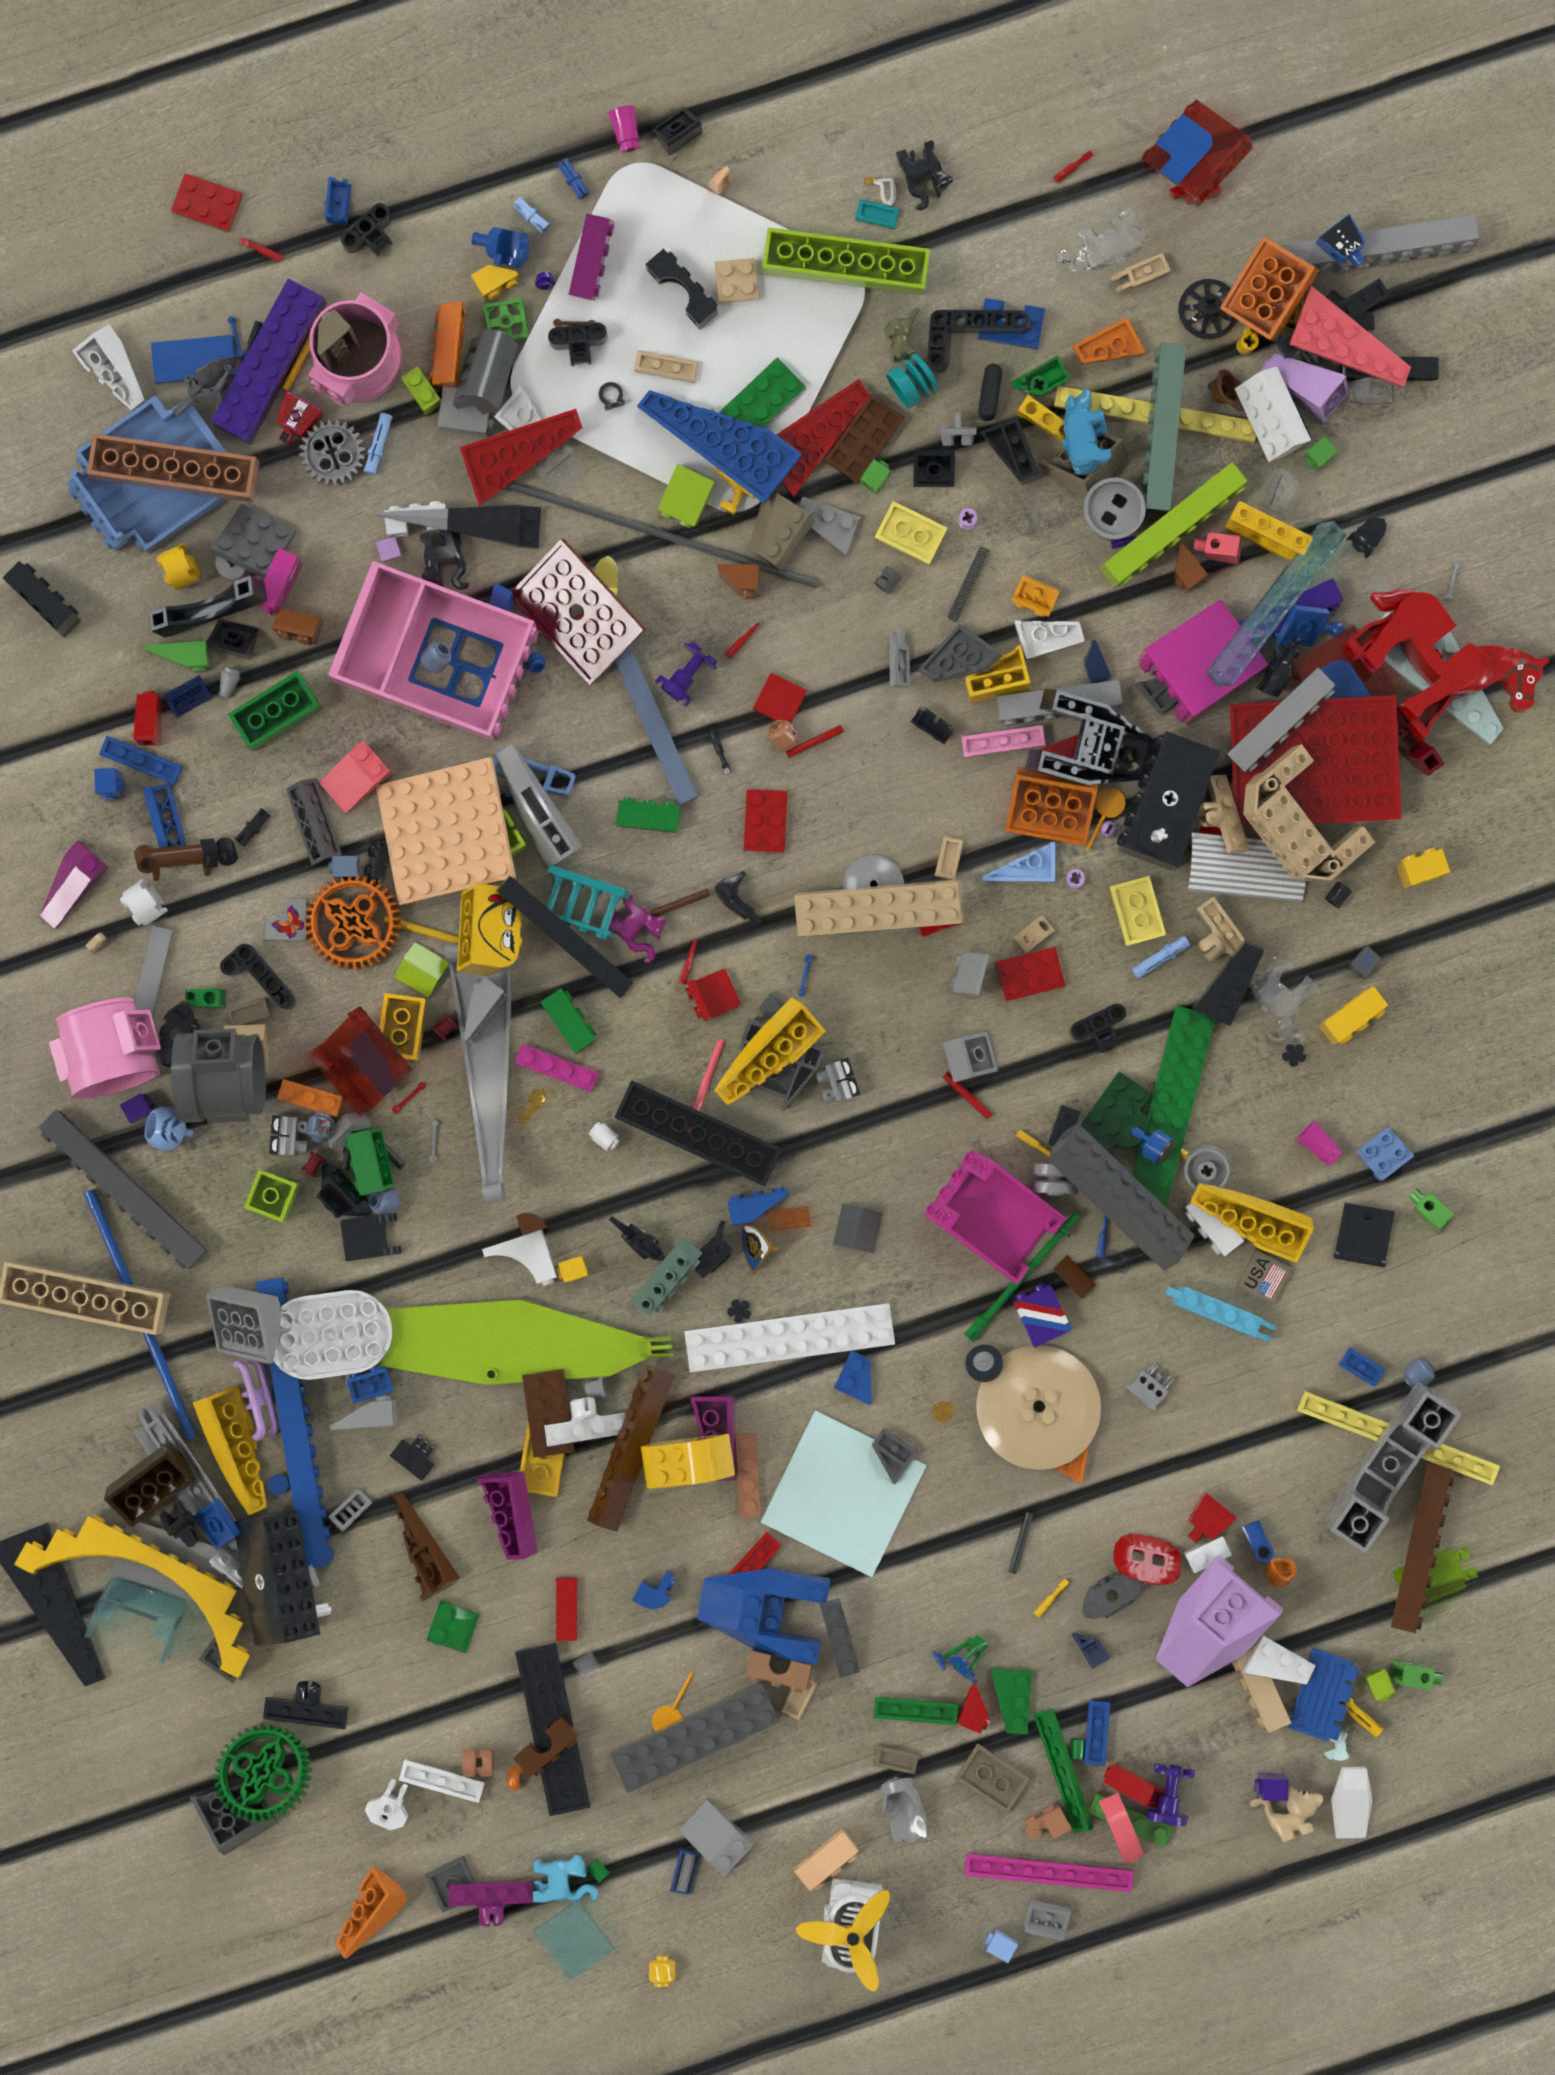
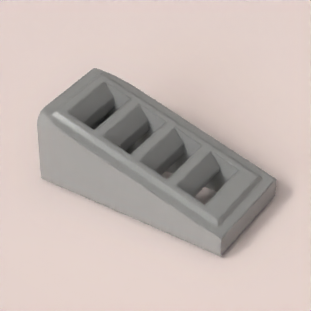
M357 1488L328 1516V1520L343 1533L373 1502ZM356 1496L364 1503L362 1507L354 1500ZM350 1502L358 1509L356 1513L348 1506ZM344 1508L352 1516L350 1519L342 1512ZM337 1515L346 1522L344 1525L336 1518Z

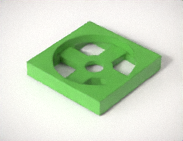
M523 298L482 305L487 329L501 327L504 333L514 342L528 339L529 331ZM507 305L517 308L521 314L512 316L508 312ZM499 307L501 315L496 319L489 320L491 313ZM504 318H509L510 323L508 325L502 323ZM523 323L521 332L513 336L511 329L513 324Z

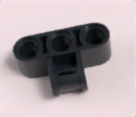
M382 203L374 205L342 233L340 239L345 251L351 254L356 253L367 245L379 257L383 249L393 244L383 231L392 219L388 207ZM379 212H386L384 218L379 219L376 217ZM364 225L371 226V229L369 231H361ZM350 238L356 239L353 245H347L346 241Z
M600 322L555 327L548 333V340L553 349H569L571 367L581 363L592 364L590 347L603 345L608 339L607 329ZM596 330L604 332L603 336L599 338L594 337L593 333ZM577 332L583 334L580 340H575L572 337ZM556 335L563 337L562 341L558 343L553 342L552 339Z
M1113 1004L1075 1022L1070 1027L1069 1034L1076 1041L1092 1036L1098 1050L1102 1054L1105 1049L1114 1045H1120L1112 1026L1125 1019L1126 1009L1121 1004ZM1113 1008L1120 1009L1122 1013L1120 1019H1115L1111 1016ZM1094 1017H1100L1103 1020L1101 1028H1096L1093 1025L1092 1020ZM1079 1025L1084 1028L1085 1033L1083 1036L1078 1037L1074 1034L1075 1026Z

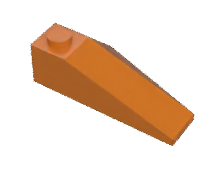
M374 1866L361 1882L359 1887L361 1893L358 1900L353 1901L351 1906L353 1912L350 1919L345 1920L336 1941L343 1958L346 1959L397 1915L408 1899L400 1884Z

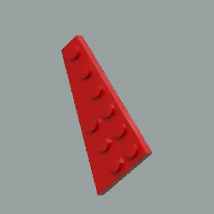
M859 379L776 434L802 454L800 460L782 481V484L792 498L869 398V393Z
M577 409L460 447L479 506L582 430L583 427Z

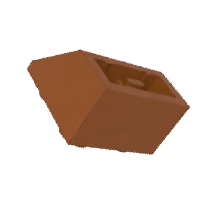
M280 608L273 622L272 629L282 640L291 641L296 639L299 640L300 644L311 646L312 643L318 644L323 620L318 616Z

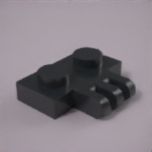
M419 1434L411 1445L402 1439L390 1454V1457L419 1480L423 1481L435 1466L428 1457L436 1446L432 1444L426 1450L425 1447L429 1441L426 1439L422 1445H419L418 1442L423 1437Z

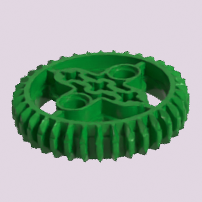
M264 1724L260 1725L259 1730L256 1726H253L252 1732L245 1728V1735H242L240 1732L237 1733L239 1738L237 1740L231 1738L233 1743L231 1746L225 1744L228 1750L226 1752L220 1751L223 1759H217L221 1766L215 1767V1771L219 1772V1774L214 1775V1779L218 1780L215 1783V1787L219 1788L217 1795L222 1796L220 1801L226 1803L225 1808L227 1810L231 1809L230 1812L233 1815L237 1814L239 1819L244 1817L247 1822L252 1819L254 1823H257L260 1818L262 1823H266L268 1817L271 1822H274L275 1815L278 1819H282V1812L289 1815L288 1808L291 1807L295 1810L296 1806L294 1803L296 1801L302 1803L299 1796H306V1792L303 1789L310 1788L306 1781L312 1780V1777L307 1774L312 1772V1768L308 1766L312 1762L310 1759H307L310 1754L308 1751H304L306 1746L300 1744V1738H295L296 1735L293 1732L289 1734V1730L286 1728L282 1730L280 1726H276L274 1729L272 1724L268 1725L267 1730ZM261 1738L277 1739L266 1744L258 1756L249 1752L239 1753L235 1756L245 1745ZM285 1743L295 1753L299 1765V1774L295 1785H293L292 1775L287 1770L281 1768L286 1757V1750L283 1747ZM271 1753H273V1754L277 1753L276 1756H271V1757H270V1754H271ZM249 1761V1766L241 1769L242 1763ZM231 1762H233L235 1773L245 1779L240 1791L243 1800L242 1804L234 1798L228 1785V1771ZM261 1772H267L265 1775L260 1776ZM285 1778V1783L278 1787V1780ZM251 1790H252V1791H255V1790H256V1793H255V1794H252V1793L250 1794V1791H251ZM268 1791L277 1795H284L291 1791L282 1802L271 1808L262 1810L250 1808V1806L261 1803Z

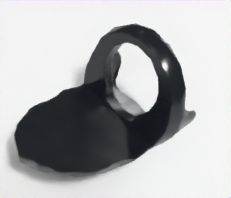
M1380 517L1368 519L1362 526L1358 527L1356 532H1352L1346 540H1351L1353 548L1357 552L1365 553V558L1367 559L1385 535L1387 526L1385 519Z

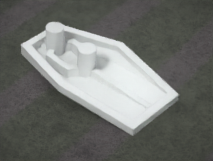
M1366 1767L1341 1768L1331 1797L1336 1838H1366L1372 1806V1794Z

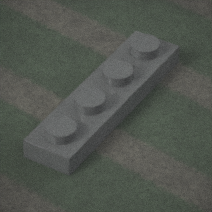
M840 1598L820 1603L840 1678L859 1673L860 1669Z

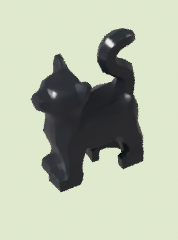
M933 140L924 143V158L914 161V150L907 153L906 149L896 152L899 167L905 174L909 193L911 196L921 199V203L915 206V209L919 211L926 209L930 201L929 196L925 192L916 189V185L932 179L936 196L940 197L941 192L946 190L953 182L952 177L942 171L941 163L933 152L935 148Z
M440 530V536L444 539V544L436 546L429 532L420 534V541L425 544L424 560L426 564L422 579L431 583H439L440 586H443V575L439 567L457 565L458 569L452 575L451 582L458 590L467 589L469 583L460 582V578L466 572V564L461 552L462 541L460 534Z
M1295 636L1289 647H1285L1277 641L1274 659L1269 663L1263 679L1256 686V689L1270 696L1279 697L1293 672L1292 661L1300 653L1296 648L1302 641L1301 637Z

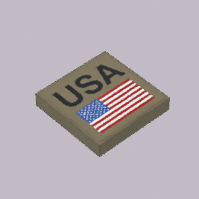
M1256 1249L1236 1286L1273 1306L1293 1269Z

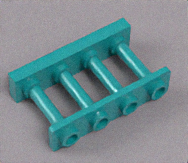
M550 865L548 873L554 876L553 879L555 881L546 907L553 911L562 883H565V880L571 881L573 888L563 916L555 915L569 927L570 925L577 926V931L588 934L589 931L595 932V937L607 940L608 937L614 939L615 935L608 932L617 903L621 901V898L628 900L631 892ZM584 886L590 887V892L592 893L582 922L572 920L571 916L580 890ZM605 892L610 894V901L599 929L589 924L599 895Z

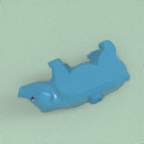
M1083 389L1082 393L1075 398L1073 395H1069L1065 403L1064 430L1066 439H1062L1064 451L1069 453L1072 468L1078 475L1089 474L1099 465L1107 463V461L1112 459L1110 448L1105 450V448L1100 449L1098 447L1096 437L1108 432L1103 410L1091 411V392L1088 389Z

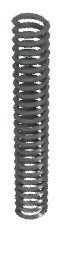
M982 546L978 548L972 565H970L971 568H969L968 574H966L967 577H965L964 583H962L961 589H959L960 591L955 598L956 600H954L953 606H951V612L947 615L954 622H957L959 619V614H961L962 608H964L963 605H966L964 602H967V596H970L968 593H971V591L969 590H972L971 587H974L972 584H975V582L973 581H976L978 578V573H980L981 567H983L982 564H985L983 561H986V555H989L987 552H990V550Z

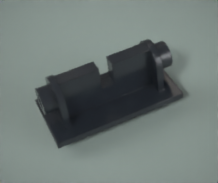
M920 706L910 722L935 740L945 744L954 731L952 725L941 718L936 723L933 720L937 715L926 707L922 708Z
M373 841L368 848V856L370 858L368 865L365 866L364 876H368V882L375 879L376 884L384 881L387 868L380 865V861L388 863L389 852L387 843H381L380 846V841Z

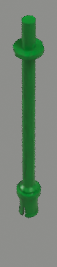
M1076 1212L1060 1226L1058 1231L1027 1265L1029 1269L1018 1284L1012 1282L984 1315L976 1316V1321L964 1332L972 1342L975 1341L985 1328L988 1329L990 1327L989 1320L1063 1236H1071L1068 1231L1080 1218Z

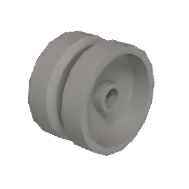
M1201 1144L1194 1147L1187 1154L1184 1162L1185 1178L1188 1184L1195 1190L1199 1183L1222 1188L1227 1183L1230 1175L1229 1159L1226 1153L1218 1146L1212 1144ZM1208 1165V1167L1211 1169L1206 1171L1204 1170V1166Z
M1034 1164L1033 1174L1037 1177H1046V1180H1036L1033 1182L1034 1193H1042L1047 1196L1078 1195V1188L1072 1182L1066 1181V1177L1053 1164Z

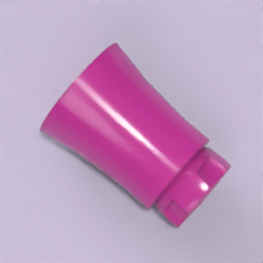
M622 106L607 112L616 135L617 143L620 145L621 153L639 149L635 106Z
M1316 1120L1311 1122L1296 1138L1298 1143L1306 1147L1328 1166L1336 1162L1343 1153Z

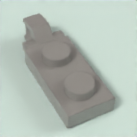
M890 631V686L908 688L910 686L909 646L905 642V631Z

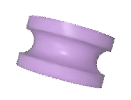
M1078 869L1069 871L1066 878L1068 886L1073 889L1082 887L1085 881L1083 872ZM1072 874L1080 875L1079 884L1071 883Z

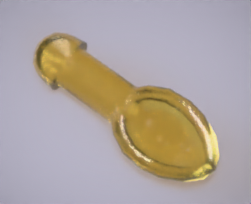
M540 1088L531 1093L528 1106L518 1117L520 1123H527L533 1111L542 1106L546 1097L544 1089Z

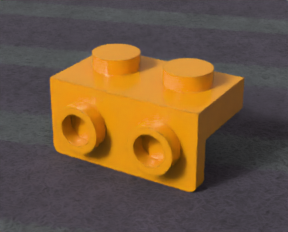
M1023 574L1011 601L1015 602V605L1019 608L1026 609L1027 607L1034 610L1033 612L1038 616L1045 617L1046 615L1049 617L1060 590Z

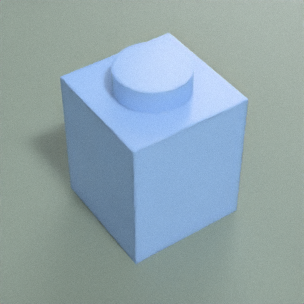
M997 1929L993 1933L989 1932L984 1941L986 1951L1006 1963H1009L1018 1946V1942Z

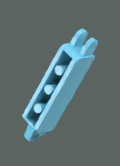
M1167 1286L1165 1295L1174 1298L1173 1303L1176 1306L1248 1336L1258 1337L1270 1342L1272 1338L1266 1334L1259 1333V1327L1263 1325L1270 1330L1276 1329V1325L1264 1321L1261 1317L1188 1287L1179 1286L1178 1290Z

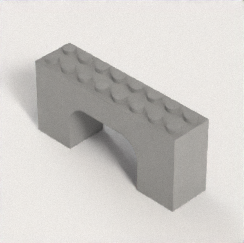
M1419 1380L1416 1382L1324 1516L1332 1532L1365 1554L1368 1552L1390 1520L1387 1515L1388 1507L1411 1471L1430 1446L1439 1449L1462 1414L1453 1403Z

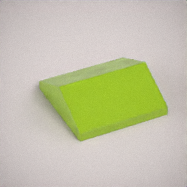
M415 942L403 958L394 977L430 998L449 965L445 959Z

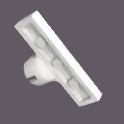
M594 1398L574 1399L570 1402L572 1414L570 1421L544 1425L547 1446L618 1435L625 1419V1412L599 1416L596 1412Z

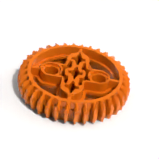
M360 874L357 875L356 880H353V877L350 876L348 881H346L345 877H340L341 882L339 883L336 878H333L334 885L331 886L327 881L325 884L328 889L325 890L323 887H319V890L323 893L321 895L314 893L313 895L318 898L315 902L311 899L309 901L314 907L306 908L307 911L312 912L311 915H305V919L311 920V923L304 924L305 927H311V930L305 933L306 935H313V937L308 939V942H316L312 949L317 950L320 948L317 952L319 957L325 953L323 961L327 962L332 958L330 961L331 966H334L336 961H338L337 968L339 969L343 967V963L346 970H350L351 964H353L355 971L358 970V964L364 970L366 969V962H368L370 967H373V959L380 963L381 960L378 957L380 954L384 958L387 957L384 953L385 949L389 952L393 951L388 946L390 943L393 945L397 944L396 941L392 940L393 936L396 938L400 937L398 933L394 932L395 929L401 930L400 925H395V922L402 921L400 917H395V915L401 912L399 909L393 910L398 903H390L394 896L391 894L386 897L389 889L386 888L381 891L383 888L382 883L375 887V879L368 883V876H365L363 881H361ZM347 887H360L371 891V894L357 896L351 905L340 898L327 900L334 892ZM377 896L384 903L389 918L388 931L384 940H381L382 932L380 927L371 921L378 909V903L375 899ZM363 901L370 902V908L367 911H362L360 908ZM323 904L325 905L324 913L326 917L335 924L328 937L330 948L323 943L318 931V914ZM331 905L333 907H339L343 915L338 913L334 914V910H332L333 908H331ZM345 908L349 909L350 911H354L356 909V911L359 914L365 916L364 921L368 923L369 926L366 927L364 924H362L363 919L358 914L354 912H351V914H349L345 911ZM340 918L344 921L343 925L347 930L351 932L358 931L362 936L359 937L357 934L350 935L346 930L342 929V924L337 919ZM347 918H350V919H353V920H354L355 918H357V919H356V922H357V924L359 925V927L354 926V925H352L351 927H349V926L351 925V923L349 922V920H348ZM363 930H368L369 932L372 931V934L376 939H371L370 937L367 938V935ZM341 933L345 934V942L342 944H337V935ZM355 940L366 947L379 945L375 951L363 957L347 958L335 954V951L347 950Z

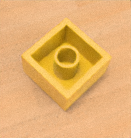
M1434 847L1420 853L1421 856L1419 857L1413 854L1401 860V864L1396 867L1404 890L1450 873L1443 849L1436 850Z

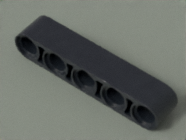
M1400 357L1411 366L1406 381H1435L1439 379L1438 357ZM1339 364V373L1345 375L1347 381H1384Z

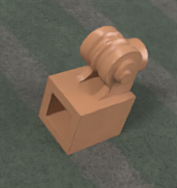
M1050 1804L1042 1809L1043 1813L1036 1817L1033 1814L1024 1820L1026 1823V1833L1031 1839H1038L1042 1834L1041 1829L1043 1828L1048 1829L1054 1839L1072 1829L1058 1804L1055 1806Z

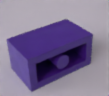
M1258 1773V1779L1254 1780V1790L1263 1801H1288L1289 1780L1284 1774Z

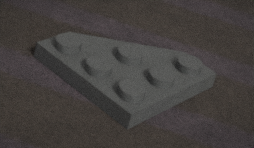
M959 624L922 664L919 670L933 682H939L989 671L1002 655L998 650Z

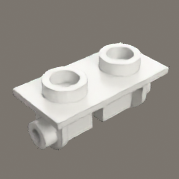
M220 1548L209 1561L212 1564L211 1567H214L221 1574L225 1573L227 1575L226 1578L235 1587L243 1588L244 1583L240 1563L224 1549Z

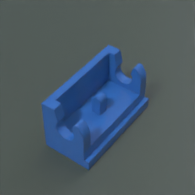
M334 177L328 178L325 207L327 223L348 225L352 185L346 179L337 181Z

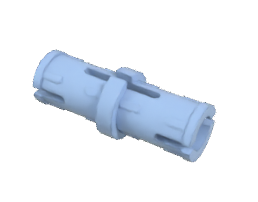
M522 197L518 198L515 201L516 204H513V208L525 218L527 223H531L537 228L541 234L546 233L551 224L538 214L539 211L536 208L528 205Z

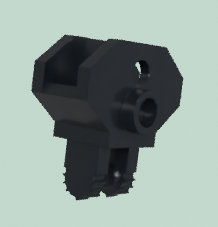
M178 1500L173 1505L177 1515L176 1518L173 1519L166 1510H163L159 1517L170 1537L172 1535L175 1539L180 1537L187 1547H194L198 1541V1537L193 1530L195 1518L189 1510H185Z

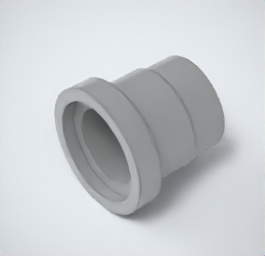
M599 1377L598 1380L585 1383L587 1397H608V1386L604 1377Z

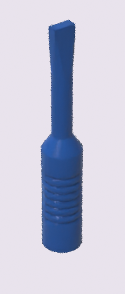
M1105 1214L1096 1257L1102 1258L1105 1256L1108 1236L1106 1233L1108 1217Z

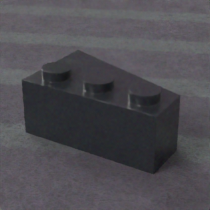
M1018 417L980 431L982 437L1021 485L1041 478Z

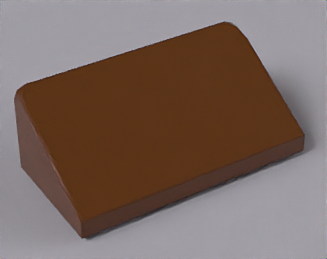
M1068 1255L1052 1269L1080 1299L1084 1298L1096 1285Z

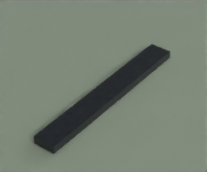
M509 875L496 890L619 998L633 984L627 976L513 877Z

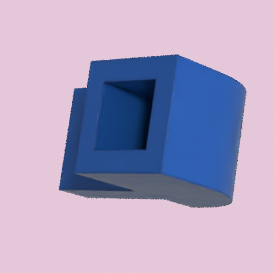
M667 1570L658 1588L642 1581L632 1601L648 1609H658L665 1606L672 1597L665 1593V1591L672 1589L676 1581L672 1579L674 1573Z

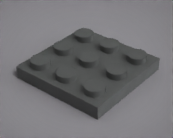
M240 504L212 547V553L265 578L278 549L286 550L295 536L296 530L246 505Z

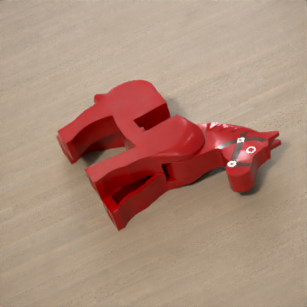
M1407 589L1372 593L1370 600L1380 612L1390 611V613L1385 618L1370 622L1342 645V648L1354 662L1360 658L1372 674L1383 665L1389 650L1398 644L1401 645L1410 664L1430 685V687L1399 705L1400 709L1409 719L1406 727L1418 742L1429 735L1433 722L1443 714L1452 699L1474 695L1496 682H1501L1506 693L1510 695L1509 706L1511 710L1515 713L1525 712L1534 704L1535 684L1544 676L1542 667L1550 660L1549 658L1535 659L1523 651L1496 645L1476 647L1469 642L1444 662L1440 651L1434 649L1432 645L1454 629L1456 624L1435 596Z

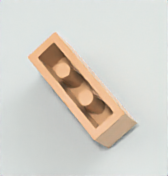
M842 1828L794 1868V1872L809 1891L812 1889L818 1890L826 1883L824 1880L829 1875L834 1877L842 1870L840 1866L846 1861L849 1864L858 1856L856 1853L859 1852V1849Z

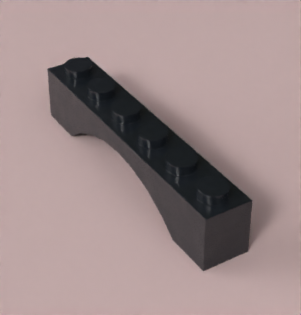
M250 575L234 581L228 589L212 598L191 604L165 606L149 612L151 632L167 638L267 602L265 582Z

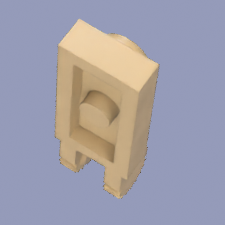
M1160 253L1129 266L1124 271L1114 274L1110 278L1112 282H1117L1126 276L1128 277V283L1116 288V292L1119 294L1130 288H1136L1167 275L1171 270L1164 254Z

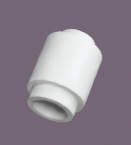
M597 1122L589 1132V1135L592 1137L591 1140L605 1151L610 1149L613 1151L620 1143L618 1140L619 1135L604 1123Z

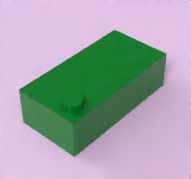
M296 671L228 713L248 748L255 751L320 711L323 707L303 674Z

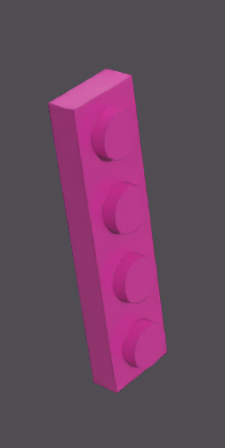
M524 1044L521 1045L515 1063L589 1092L593 1091L599 1075L598 1072Z

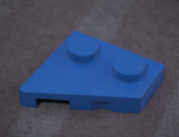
M851 1350L834 1388L870 1405V1359Z

